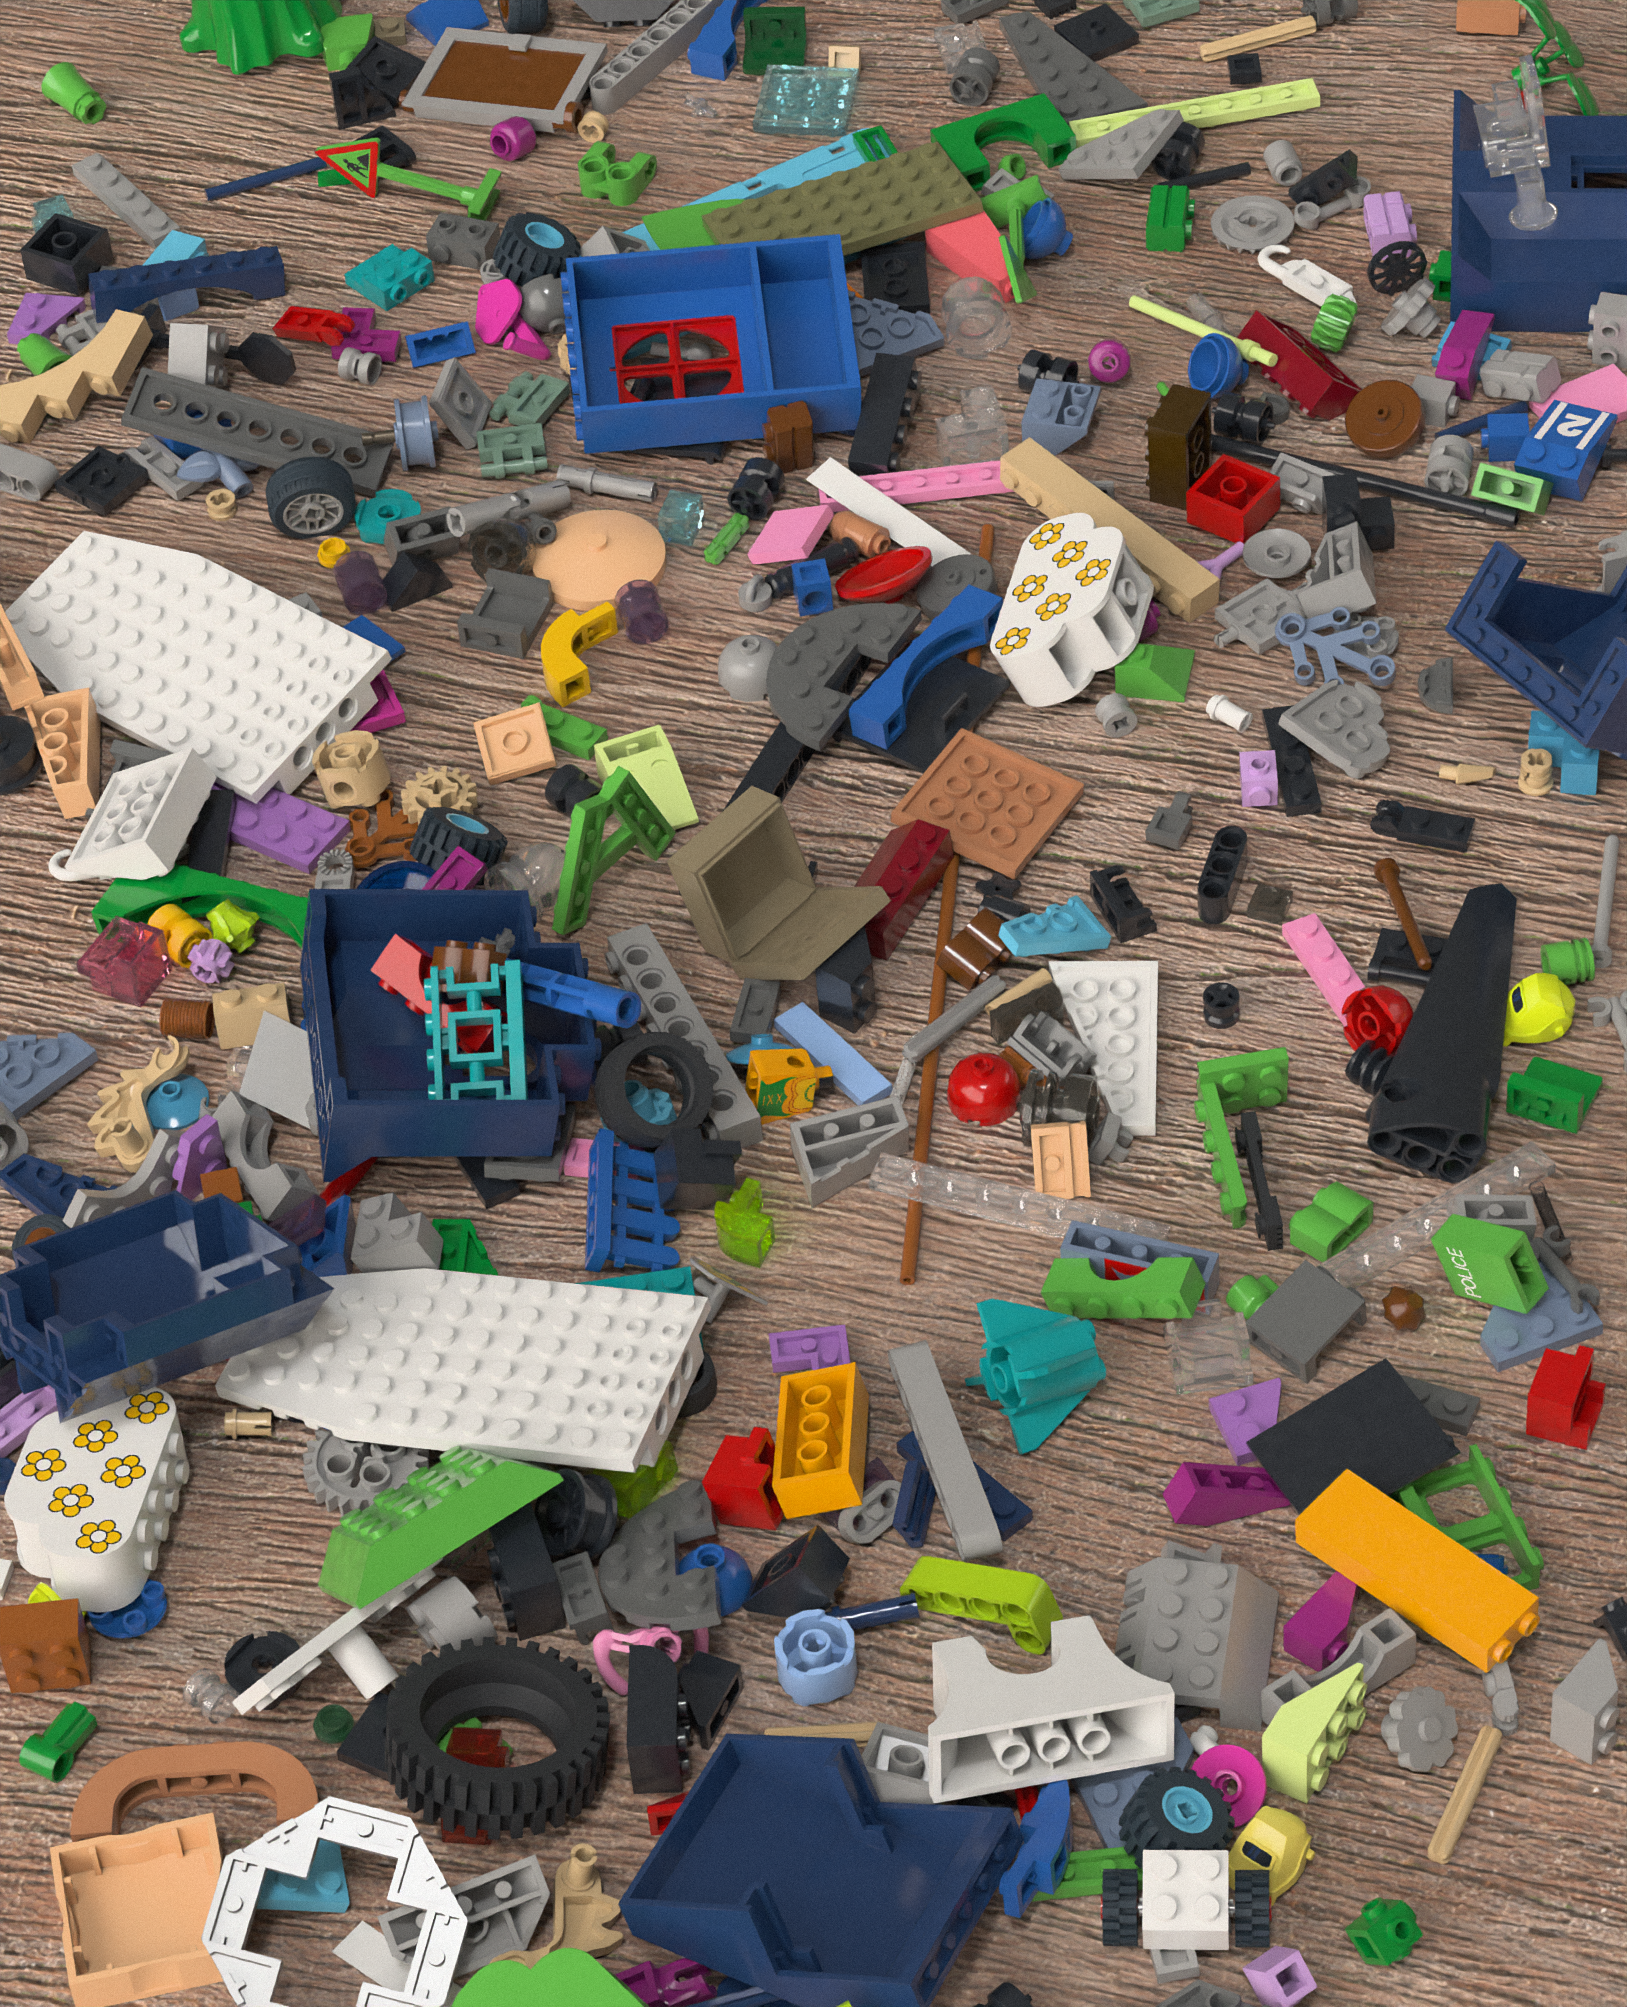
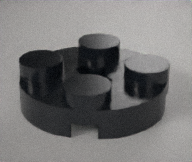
M266 1631L267 1636L254 1638V1634H250L238 1640L227 1652L224 1662L225 1679L232 1695L238 1698L267 1674L258 1673L256 1667L259 1665L266 1667L269 1664H273L272 1669H274L300 1649L298 1643L290 1636L277 1631ZM304 1678L278 1696L264 1710L277 1708L281 1701L286 1700L299 1689Z

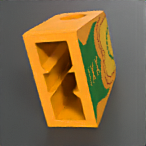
M802 1048L750 1051L745 1091L761 1117V1125L809 1112L813 1107L815 1090L833 1086L831 1067L829 1065L814 1067L807 1051Z

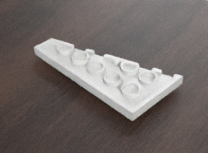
M1048 961L1049 973L1076 1037L1097 1054L1089 1068L1108 1112L1122 1117L1119 1130L1127 1131L1133 1136H1156L1158 961Z

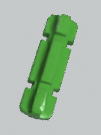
M735 513L712 540V543L704 550V560L707 563L711 562L713 565H718L741 538L740 535H743L749 528V518L746 515L742 516L740 513Z

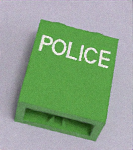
M1452 1214L1431 1238L1455 1295L1528 1314L1549 1289L1524 1231Z

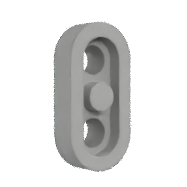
M895 1480L878 1481L863 1492L862 1505L844 1508L838 1520V1527L842 1537L850 1543H868L891 1526L901 1483ZM883 1494L887 1497L885 1507L881 1504V1496ZM855 1517L859 1521L857 1530L853 1528V1519Z

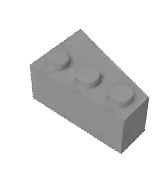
M898 1096L790 1123L791 1149L811 1208L909 1150V1125Z

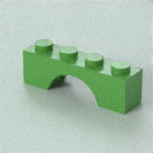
M1158 1257L1146 1270L1138 1275L1116 1281L1098 1277L1089 1258H1055L1040 1293L1050 1311L1077 1318H1192L1206 1283L1193 1257Z

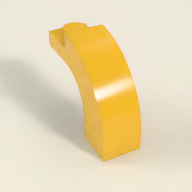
M608 601L580 616L573 609L568 610L559 616L544 634L541 643V658L545 684L550 695L562 708L591 693L588 667L578 657L587 649L618 634L615 608Z

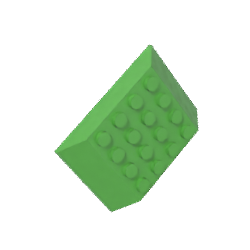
M455 1446L444 1452L439 1457L441 1462L430 1469L427 1466L421 1467L406 1477L408 1483L396 1490L391 1487L380 1492L373 1498L374 1504L363 1511L360 1508L354 1509L339 1519L341 1525L334 1528L331 1532L318 1586L322 1592L360 1610L564 1480L559 1473L518 1459H510L471 1448L463 1451L460 1446Z

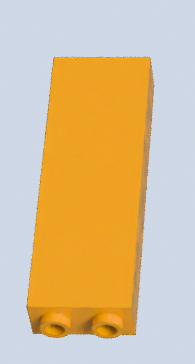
M1348 1469L1295 1519V1536L1298 1545L1485 1673H1488L1497 1662L1500 1664L1505 1662L1511 1655L1514 1645L1523 1636H1530L1539 1624V1597Z

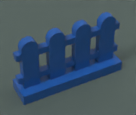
M599 1128L589 1149L585 1270L599 1273L605 1260L614 1261L613 1267L623 1268L626 1263L651 1268V1272L675 1269L680 1259L679 1253L672 1247L663 1246V1241H673L680 1231V1224L675 1218L664 1215V1211H673L675 1209H660L654 1153L629 1149V1143L621 1141L618 1146H614V1131ZM628 1173L653 1178V1183L628 1178ZM627 1203L652 1208V1213L627 1208ZM611 1230L615 1231L614 1236L611 1235ZM626 1233L652 1238V1243L626 1238Z

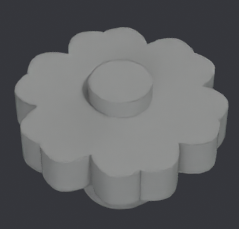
M1425 277L1415 283L1407 292L1403 291L1393 301L1391 305L1393 308L1381 323L1380 328L1389 336L1395 335L1404 326L1414 335L1419 334L1422 338L1429 335L1441 320L1436 314L1437 310L1427 302V298L1434 291L1435 285Z
M1415 1687L1412 1691H1401L1397 1695L1396 1700L1390 1704V1713L1385 1715L1381 1723V1734L1389 1750L1397 1752L1399 1765L1411 1771L1427 1772L1431 1767L1444 1766L1447 1758L1454 1751L1451 1738L1458 1732L1454 1708L1445 1706L1444 1693L1432 1687Z

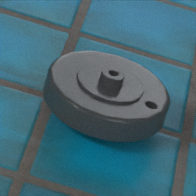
M972 554L956 555L938 562L925 573L917 585L916 597L923 613L933 620L969 584L996 594L998 579L992 565L985 558Z

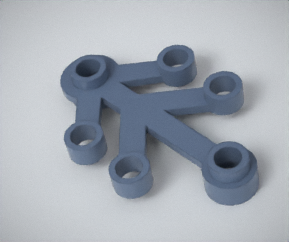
M1336 607L1330 613L1308 619L1296 613L1285 614L1277 622L1275 634L1277 640L1282 645L1288 646L1291 649L1295 663L1294 676L1296 682L1300 685H1310L1316 678L1314 666L1307 662L1304 649L1305 644L1317 650L1325 678L1324 684L1333 680H1338L1337 685L1344 684L1336 669L1334 659L1368 674L1370 681L1374 685L1387 686L1396 677L1395 664L1390 657L1378 655L1369 659L1344 647L1360 641L1367 645L1376 644L1381 638L1379 625L1374 621H1366L1359 627L1346 630L1351 625L1350 613L1344 607ZM1338 616L1346 617L1342 622L1335 621V618ZM1330 626L1337 631H1342L1324 637L1314 633ZM1291 629L1299 630L1295 634H1287ZM1367 630L1376 631V633L1372 636H1366L1364 634ZM1308 670L1310 674L1302 677L1299 675L1300 672ZM1381 671L1388 672L1386 676H1376Z

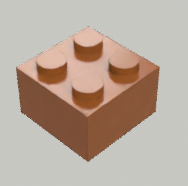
M78 1598L0 1607V1657L11 1693H33L38 1690L71 1689L76 1686L91 1685V1643Z

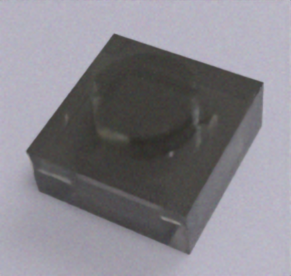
M1258 883L1247 907V918L1282 926L1293 901V891Z

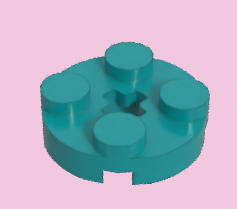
M398 489L380 490L375 492V498L366 501L365 497L358 503L355 509V521L363 542L384 544L386 523L422 514L421 506L418 501L412 500V495L406 491Z

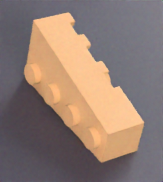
M89 687L44 696L45 698L24 706L34 731L36 743L52 790L65 819L85 816L87 808L95 809L99 802L101 720L97 714V706Z

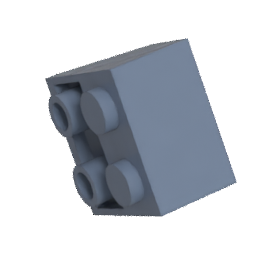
M1036 378L1021 421L1022 442L1030 437L1055 456L1087 435L1101 393V386Z

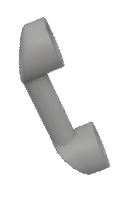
M1357 176V182L1345 189L1343 197L1321 208L1312 202H1301L1295 207L1294 220L1303 228L1315 230L1318 228L1319 222L1347 208L1356 209L1363 206L1364 197L1370 194L1371 184L1366 178Z

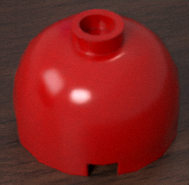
M1384 985L1362 988L1348 996L1342 1007V1016L1347 1014L1346 1021L1348 1025L1343 1027L1344 1035L1354 1051L1370 1039L1376 1042L1377 1048H1386L1388 1056L1395 1054L1414 1014L1413 1008L1407 998L1393 988Z
M982 1052L968 1055L960 1060L950 1073L947 1102L952 1114L960 1121L968 1124V1119L972 1121H979L980 1126H992L1003 1123L1017 1111V1104L1021 1101V1084L1015 1068L1003 1057L993 1053Z

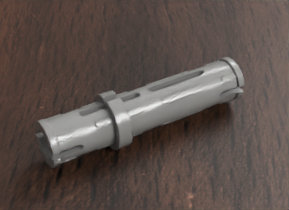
M561 464L556 479L562 480L567 486L584 489L585 493L602 492L649 503L655 501L658 489L656 488L657 482L600 472L598 468L594 467L582 469Z

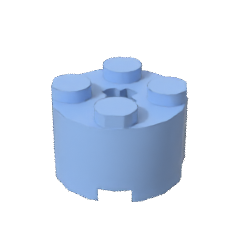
M821 1609L805 1610L789 1617L785 1621L786 1626L774 1638L778 1681L784 1691L792 1696L794 1703L803 1707L811 1704L828 1703L839 1697L849 1695L855 1687L858 1670L854 1631L848 1622L843 1618L840 1621L835 1617L825 1615V1610Z

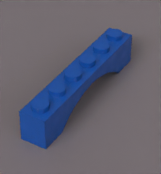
M724 0L715 9L710 21L702 27L697 39L689 45L687 57L691 63V73L725 81L738 63L735 33L744 20V7H758L768 0Z
M970 584L959 595L955 596L949 606L932 620L928 628L919 637H916L907 650L892 662L886 672L872 683L866 693L852 704L849 709L852 735L887 750L907 728L906 712L908 702L916 686L925 675L946 659L967 649L987 644L990 641L1003 605V598Z

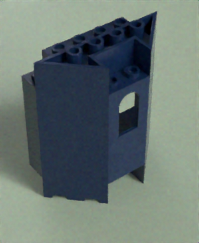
M177 1190L13 1249L16 1269L0 1274V1347L6 1360L15 1359L18 1375L17 1382L23 1395L48 1385L55 1390L59 1421L63 1423L304 1330L335 1288L300 1265L302 1264V1254L297 1244L285 1238L277 1230L272 1229L259 1220L258 1217L252 1215L222 1193L194 1202Z

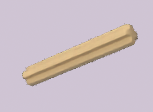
M1309 15L1202 44L1200 46V56L1203 62L1207 63L1229 55H1236L1310 35L1317 31L1316 21L1313 16Z
M1485 1725L1480 1729L1429 1844L1427 1856L1432 1862L1444 1865L1449 1862L1502 1742V1732L1498 1728Z

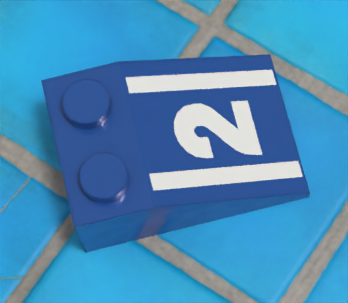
M1554 400L1526 436L1514 463L1515 472L1554 483L1551 491L1553 495L1583 501L1618 420V415Z

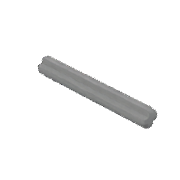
M997 975L989 977L906 1042L903 1046L902 1055L908 1058L911 1063L918 1062L983 1011L985 1005L1002 995L1006 988L1005 981L1000 980Z

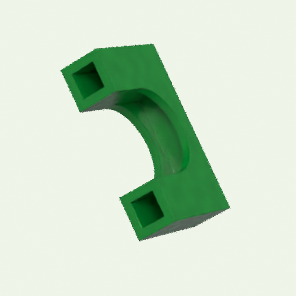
M1045 93L930 129L931 143L938 142L975 192L981 191L983 185L990 179V163L980 151L989 144L999 141H1018L1027 144L1035 150L1048 169L1063 164L1068 154L1076 149L1075 133Z

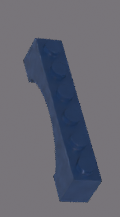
M277 246L260 247L240 252L231 251L226 254L197 256L192 259L178 261L169 260L163 263L144 266L135 265L130 268L102 270L88 274L90 302L97 323L108 322L116 309L131 312L140 305L157 297L192 288L220 287L236 289L252 294L254 300L285 296L284 263Z

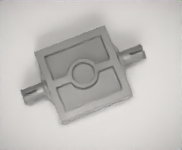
M1266 578L1215 608V620L1227 628L1214 635L1216 645L1219 648H1223L1236 639L1243 641L1260 655L1279 644L1280 642L1275 634V626L1283 615L1296 613L1308 619L1296 595L1299 588L1306 587L1307 582L1290 591L1278 587ZM1291 629L1287 634H1295L1299 630Z

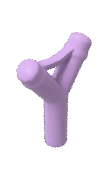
M1238 541L1215 559L1197 562L1221 579L1222 570L1243 555L1244 543Z

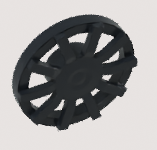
M1409 241L1394 242L1383 247L1373 256L1367 268V277L1375 291L1394 296V293L1404 290L1407 292L1410 287L1420 279H1423L1428 261L1423 250L1417 244ZM1402 249L1401 253H1392L1393 251ZM1408 250L1415 251L1409 258H1406ZM1386 255H1388V257L1384 260V262L1381 263L1380 261H1381ZM1417 257H1420V262L1411 263ZM1376 267L1381 268L1384 271L1378 274H1374ZM1417 268L1416 272L1410 271V269ZM1386 277L1380 284L1375 282V280ZM1401 280L1402 283L1397 285V281ZM1390 281H1392L1391 286H1386Z

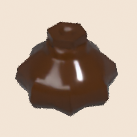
M1392 1286L1389 1294L1381 1301L1385 1309L1384 1318L1390 1321L1396 1330L1408 1329L1415 1331L1420 1321L1426 1317L1424 1298L1418 1295L1411 1286L1405 1288Z

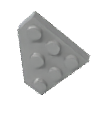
M1154 110L1073 150L1058 169L1062 179H1138L1184 121L1180 110Z

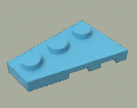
M1078 895L1069 898L1066 905L1059 906L1055 903L1047 906L1045 913L1040 915L1029 913L1002 923L998 934L1015 957L1106 949L1111 940V935Z

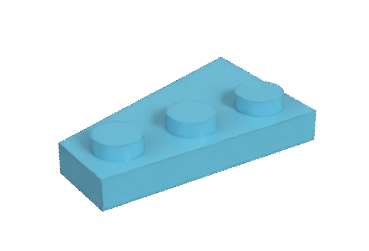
M323 1840L319 1841L308 1880L268 1870L256 1909L345 1913L350 1901L340 1845Z

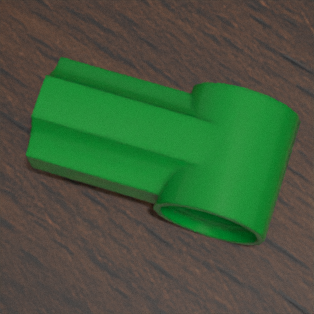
M75 1701L73 1704L68 1703L42 1735L35 1733L26 1740L19 1756L20 1765L54 1783L62 1781L73 1765L74 1753L97 1727L96 1717L85 1706Z

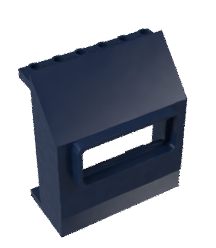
M1496 540L1446 625L1445 631L1585 748L1606 750L1627 760V566L1611 593L1518 578L1527 560L1505 542Z

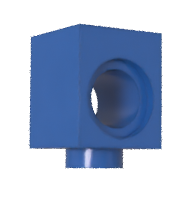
M825 558L791 564L794 596L800 617L833 610L831 580Z

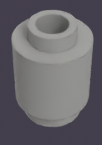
M1277 140L1268 145L1263 153V159L1273 179L1284 186L1297 183L1302 176L1303 166L1292 144L1286 140Z

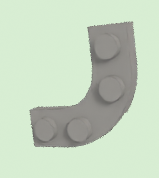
M159 1129L143 1164L137 1173L122 1186L107 1191L77 1189L63 1222L70 1228L170 1192L174 1180L172 1177L173 1169L178 1159L177 1150L180 1136L185 1131Z

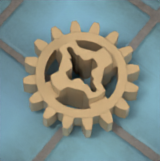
M442 766L439 772H435L432 767H428V774L415 773L416 781L407 780L405 782L406 789L401 790L403 813L408 815L410 824L418 821V826L424 811L429 807H448L474 815L473 808L478 807L476 784L471 783L469 774L461 776L459 768L448 772L447 766Z

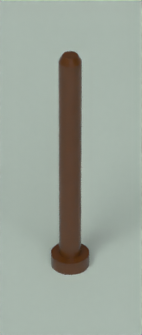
M1383 858L1374 865V875L1379 882L1385 884L1419 968L1428 970L1432 966V959L1399 883V866L1394 859Z

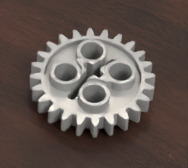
M320 1429L315 1430L317 1441H307L308 1453H304L302 1456L304 1461L302 1469L309 1493H314L317 1504L325 1501L328 1512L333 1511L339 1506L341 1517L350 1512V1510L360 1508L363 1511L374 1504L373 1498L380 1492L391 1487L396 1490L408 1483L406 1477L415 1470L425 1466L430 1469L428 1449L344 1440L335 1437L332 1430L329 1429L327 1432Z

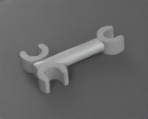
M1627 991L1623 992L1620 998L1611 997L1607 1000L1598 996L1591 997L1587 1000L1588 1013L1599 1011L1593 1013L1592 1024L1594 1027H1602L1607 1025L1612 1018L1625 1049L1623 1068L1627 1073Z

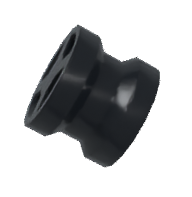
M1218 982L1211 984L1203 992V1018L1210 1027L1226 1029L1238 1022L1240 1018V1008L1238 1006L1240 994L1236 987L1229 983Z

